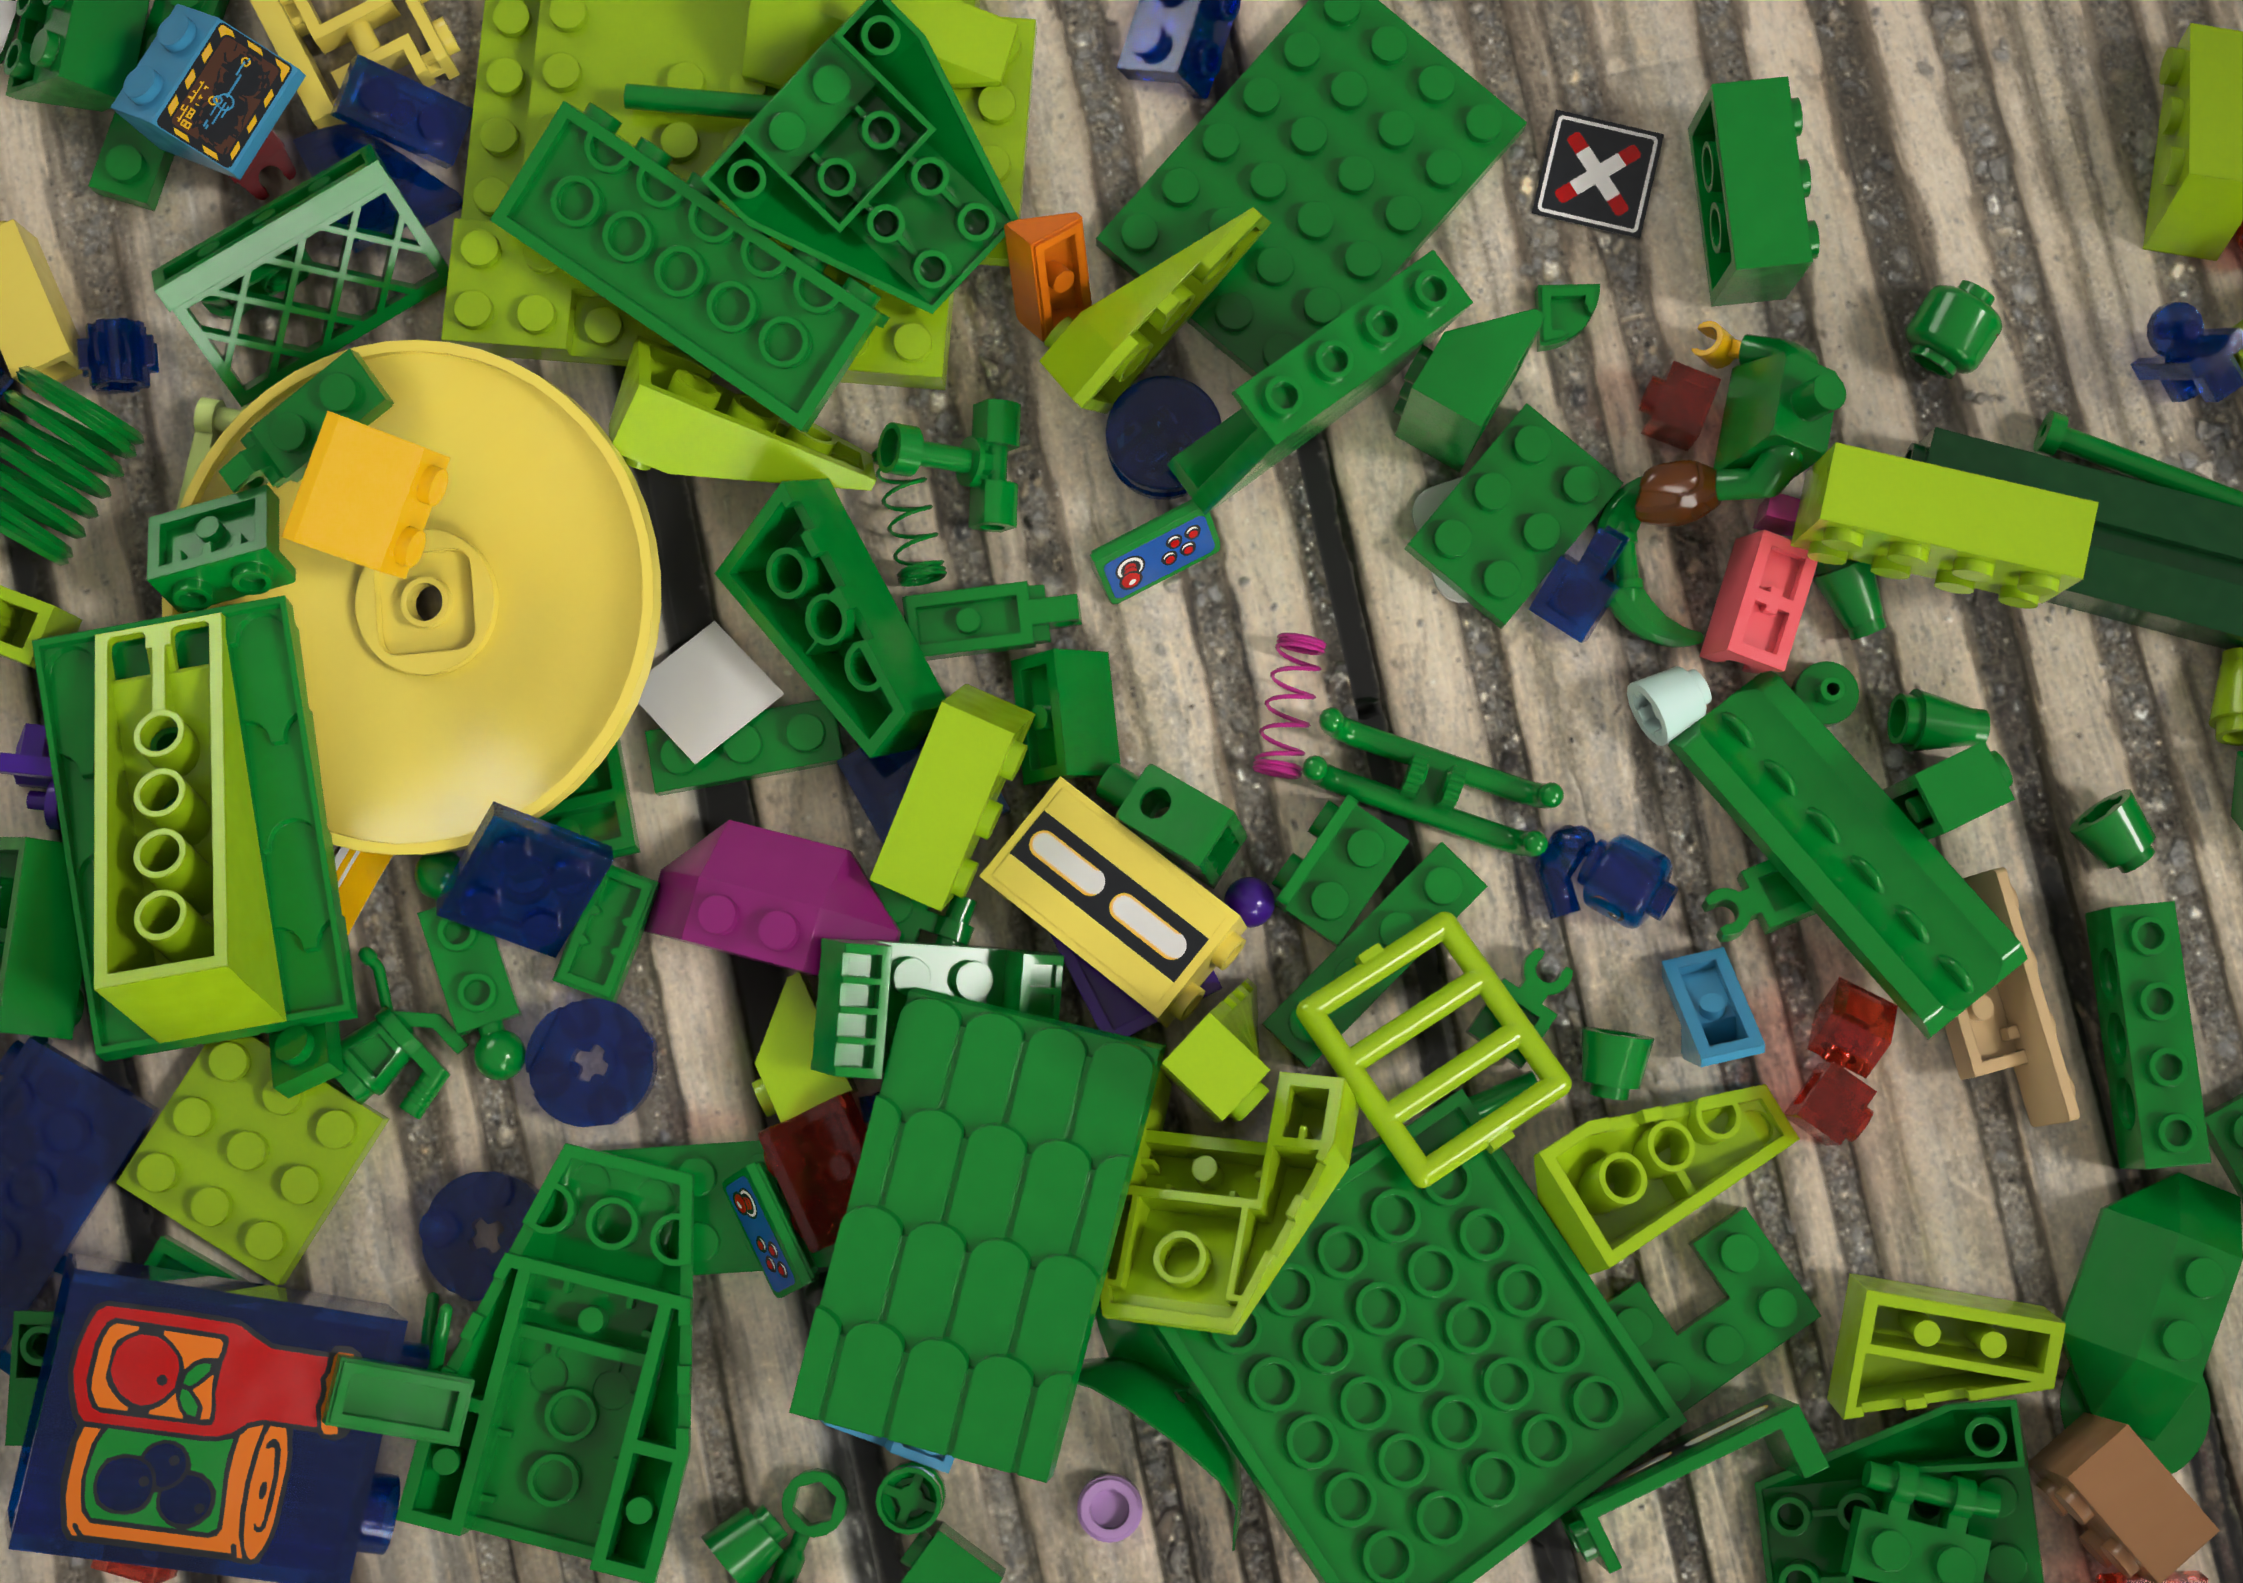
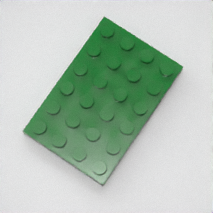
M1309 0L1096 237V246L1136 279L1252 207L1259 211L1271 224L1187 321L1236 364L1254 377L1395 277L1523 133L1527 122L1379 0Z

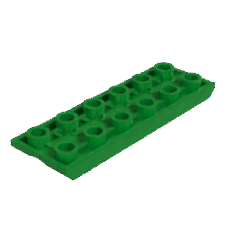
M1772 671L1759 673L1719 706L1669 742V748L1927 1039H1930L2028 959L2021 942L1778 674Z

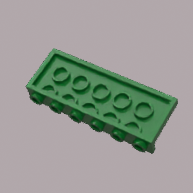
M563 101L490 221L798 430L807 433L875 326L884 328L890 317L875 308L881 297L850 276L842 286L823 273L828 265L827 263L794 247L790 251L772 239L771 236L745 224L734 212L719 203L721 200L700 180L702 176L693 171L686 181L668 169L674 157L642 136L634 146L616 134L622 122L595 104L589 102L585 110L582 111Z

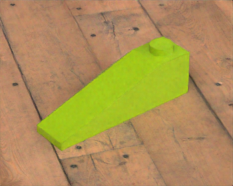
M750 0L742 68L743 80L781 89L824 41L865 0ZM891 0L926 36L952 89L996 87L1002 85L1018 31V23L960 0Z
M1252 207L1083 310L1074 320L1069 316L1064 318L1047 336L1044 345L1049 350L1039 362L1081 408L1108 414L1268 228L1271 222Z
M637 336L609 422V438L623 456L627 465L639 470L655 468L673 475L769 483L829 478L834 488L872 490L877 481L872 454L815 423L812 424L807 433L798 430L747 394H735L711 381L714 372L694 358L642 336Z
M1766 1084L1700 1097L1692 1101L1664 1107L1658 1106L1643 1109L1626 1115L1591 1120L1581 1124L1533 1155L1538 1201L1588 1275L1610 1269L1793 1145L1800 1138Z

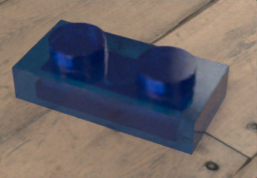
M357 54L351 59L330 115L448 169L454 165L472 117L473 108Z

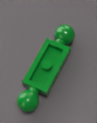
M453 852L422 855L414 868L415 884L422 894L435 900L437 907L417 914L457 1035L463 1036L478 1030L480 1039L474 1049V1062L477 1069L482 1075L491 1080L503 1081L510 1079L523 1068L526 1060V1049L518 1035L505 1030L503 1022L521 1016L522 1013L483 896L478 892L461 898L459 891L465 883L466 869L458 855Z

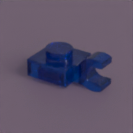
M1610 525L1606 529L1600 527L1590 541L1580 561L1568 554L1560 556L1529 610L1578 642L1583 643L1587 641L1620 588L1604 577L1619 559L1630 538Z

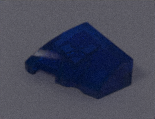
M358 123L325 127L293 140L312 177L371 143L424 228L462 209L463 198L459 192L421 168L405 155L399 153ZM386 193L381 194L361 207L357 227L392 234L397 210ZM349 214L336 222L347 225ZM354 238L352 250L356 254L375 243Z

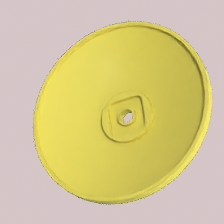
M429 340L384 341L350 348L360 354L394 402L390 409L368 426L450 457L446 468L448 472V485L441 501L437 505L432 506L424 528L426 543L421 558L415 566L409 568L407 577L404 579L285 539L281 536L302 479L299 482L290 480L278 488L276 486L273 487L268 482L267 485L280 499L279 551L295 567L296 581L292 584L270 589L262 594L248 595L211 605L207 609L286 596L293 605L294 619L299 629L309 709L313 712L327 826L332 835L333 845L361 852L387 855H433L464 850L491 842L527 826L554 809L578 789L603 762L626 728L638 705L650 674L658 641L661 615V570L656 537L648 508L633 473L598 422L574 399L548 380L511 360L481 349L451 342ZM347 350L323 357L294 371L267 389L248 405L219 436L199 465L185 492L180 508L234 494L218 471L240 451L246 449L240 440L248 432L252 431L250 429L252 426ZM435 586L442 595V607L437 616L425 621L417 612V598L425 588ZM162 596V617L183 614L178 612Z

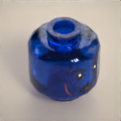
M1626 834L1617 835L1609 842L1600 839L1588 854L1577 877V883L1584 886V903L1591 909L1628 929L1640 927L1650 916L1660 921L1669 910L1678 892V887L1669 882L1673 870L1671 860L1666 855Z

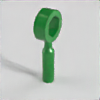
M820 1468L805 1470L794 1477L784 1490L781 1503L783 1517L795 1532L789 1545L784 1548V1552L777 1559L768 1583H796L805 1563L804 1550L809 1538L829 1534L840 1525L846 1516L849 1505L847 1488L841 1478L830 1470ZM821 1482L836 1497L831 1518L810 1523L795 1505L800 1487Z

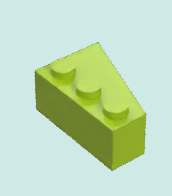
M2190 23L2177 47H2169L2160 67L2159 82L2161 85H2164L2159 118L2143 249L2217 261L2243 222V31Z
M969 684L963 685L943 700L869 880L939 911L945 908L954 895L964 898L979 866V863L971 860V857L980 837L988 840L997 824L1003 808V804L997 802V799L1006 779L1013 781L1022 764L1028 745L1023 744V741L1036 714Z
M1850 1273L1827 1401L1842 1419L1846 1420L1864 1417V1413L1904 1407L1907 1411L1928 1408L1927 1404L1963 1398L1975 1401L2054 1389L2066 1323L2047 1308L2040 1305Z

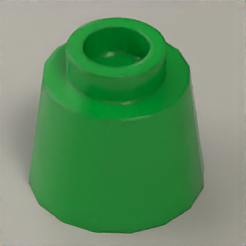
M2131 789L2121 790L2102 799L2081 814L2069 828L2070 833L2106 869L2118 867L2121 873H2128L2146 863L2155 853L2151 844L2156 836Z
M1582 1027V1080L1591 1083L1589 1094L1601 1098L1627 1101L1630 1089H1640L1654 1038L1619 1030Z
M762 1504L754 1512L747 1506L743 1507L703 1534L701 1538L738 1583H758L784 1552L779 1542L788 1533Z

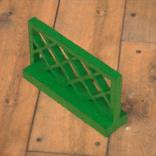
M370 143L153 270L151 274L155 293L168 311H173L237 402L243 407L257 399L267 389L294 371L333 354L446 287L449 265ZM386 193L397 210L392 234L357 227L361 207L381 194ZM349 214L347 225L336 222ZM404 224L407 225L416 240L402 237ZM320 230L343 235L344 240L338 266L302 259L307 238ZM354 238L389 246L382 277L347 269ZM295 246L293 257L281 254ZM399 248L426 254L436 270L415 284L392 279ZM264 263L290 268L283 299L247 291L252 270ZM299 271L335 278L328 308L293 301ZM240 278L238 289L226 287ZM344 280L378 287L374 308L361 316L338 311ZM389 290L400 292L387 300ZM210 295L235 301L229 331L201 325L189 308ZM245 303L280 310L274 340L238 333ZM290 312L325 320L321 339L309 347L284 343ZM335 322L346 324L333 332ZM212 340L226 343L223 355ZM235 345L271 352L267 371L248 383L243 384L231 367ZM281 354L292 356L279 364Z

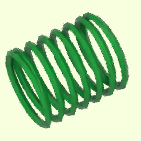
M19 367V371H16L21 383L87 426L85 427L15 390L3 392L5 400L69 444L0 410V427L49 459L47 460L0 436V457L27 474L25 475L0 462V486L10 492L8 493L0 489V533L51 562L62 566L69 564L68 558H73L72 548L28 517L75 539L85 538V529L81 524L46 500L87 519L99 517L97 507L65 483L100 499L111 497L109 486L83 466L113 479L124 477L122 466L101 449L129 459L137 456L134 445L145 442L141 432L89 399L32 367Z

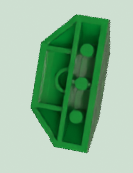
M2174 1172L2156 1183L2100 1208L2061 1318L2066 1323L2062 1346L2072 1373L2084 1398L2082 1399L2087 1413L2128 1424L2138 1436L2155 1442L2198 1387L2243 1261L2240 1196L2180 1172Z

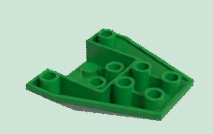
M865 0L740 131L700 178L748 226L931 314L939 308L1006 236L1004 225L1018 219L929 41L919 28L891 0Z
M2017 1398L1948 1402L1824 1453L1823 1455L1829 1468L1806 1479L1785 1469L1754 1483L1767 1583H1878L1841 1572L1854 1505L1879 1512L1884 1492L1865 1488L1862 1484L1863 1470L1868 1461L1889 1466L1894 1461H1901L1916 1465L1921 1474L1949 1480L1951 1476L1957 1475L1975 1480L1978 1488L1999 1493L2001 1496V1508L1997 1518L1993 1520L1972 1515L1968 1520L1966 1530L1967 1534L1992 1540L1983 1583H2045L2028 1454ZM1914 1500L1910 1505L1908 1519L1938 1526L1941 1506Z

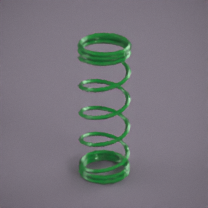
M876 448L872 452L873 462L878 465ZM878 468L876 471L878 479L890 484H900L884 495L881 500L882 505L894 511L905 512L891 521L887 531L898 538L913 539L900 546L893 554V559L896 562L907 566L897 573L898 584L904 587L930 584L943 579L947 575L946 567L942 565L945 561L909 562L900 560L897 556L903 549L917 542L937 537V532L907 535L892 531V526L899 520L921 511L930 510L933 506L896 507L886 503V498L892 493L913 484L926 482L927 478L921 477L912 480L887 479L880 475L881 470Z

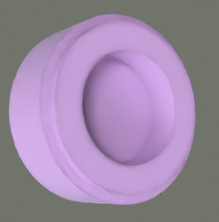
M1115 1473L1098 1475L1088 1481L1081 1490L1077 1504L1079 1522L1085 1532L1098 1541L1112 1543L1124 1540L1136 1530L1141 1521L1142 1498L1137 1487L1128 1478Z

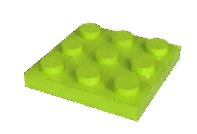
M257 1035L205 1044L116 1184L277 1286L284 1285L390 1119L365 1103L360 1104L348 1092L329 1080L288 1099L273 1088L270 1045Z

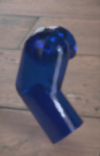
M1564 825L1553 832L1548 840L1546 851L1536 860L1535 872L1550 919L1581 911L1571 877L1585 857L1592 856L1596 849V839L1593 832L1583 825Z

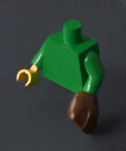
M1706 321L1699 324L1697 329L1705 336L1716 341L1712 347L1706 350L1692 348L1691 351L1715 369L1730 365L1734 359H1739L1740 365L1732 368L1714 467L1712 468L1692 460L1674 461L1652 466L1644 472L1639 484L1640 489L1634 509L1636 518L1647 525L1663 527L1681 526L1699 520L1718 507L1722 501L1772 498L1779 495L1793 478L1816 463L1828 449L1834 411L1843 406L1846 400L1844 383L1838 377L1836 371L1819 365V358L1815 353L1793 341L1746 334L1742 340H1737L1717 322Z

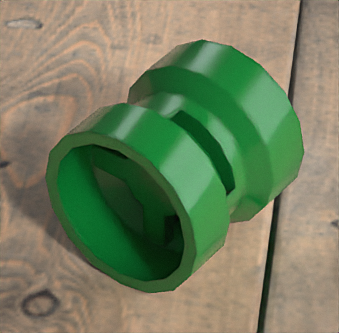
M914 1461L903 1462L893 1468L882 1481L876 1496L877 1512L885 1526L896 1533L906 1535L920 1533L930 1527L945 1503L946 1488L944 1480L936 1469Z

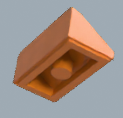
M1077 212L1017 219L1004 225L1016 316L1019 322L1042 342L1046 340L1050 332L1064 318L1069 316L1074 320L1080 312L1092 306L1082 216Z

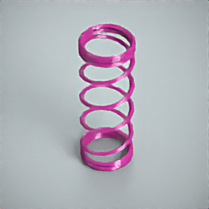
M1280 633L1277 636L1276 650L1284 658L1301 666L1277 668L1270 672V677L1279 686L1296 694L1272 696L1265 700L1264 704L1269 711L1291 722L1267 724L1260 728L1259 733L1268 742L1289 751L1260 753L1254 757L1255 761L1252 768L1258 773L1273 777L1299 779L1302 776L1301 766L1284 761L1259 759L1266 756H1304L1306 754L1303 750L1270 738L1264 734V730L1276 727L1309 728L1311 725L1309 722L1291 717L1274 709L1269 705V702L1278 699L1314 700L1316 696L1291 687L1274 676L1275 673L1282 671H1320L1322 669L1320 666L1301 661L1280 650V646L1298 653L1322 655L1325 653L1324 649L1327 644L1323 640L1309 635Z

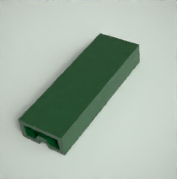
M1938 427L1932 429L1918 444L1911 443L1905 455L1907 459L2099 502L2083 580L2046 602L2226 650L2243 647L2242 507Z

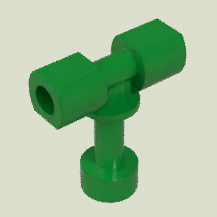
M990 398L973 404L972 436L966 437L960 447L924 441L919 427L890 422L883 429L878 442L877 460L879 468L883 473L905 477L913 476L919 466L953 471L960 485L970 487L969 528L999 533L1017 528L1018 484L1007 481L1008 451L1020 447L1021 404L1009 400Z

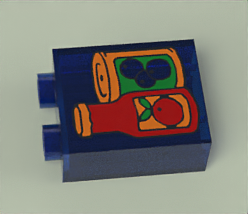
M68 1253L4 1518L8 1549L278 1583H350L356 1552L384 1555L389 1547L399 1508L400 1478L397 1474L375 1472L383 1434L329 1426L322 1422L338 1353L427 1369L430 1357L429 1346L425 1343L404 1340L408 1321L385 1303Z

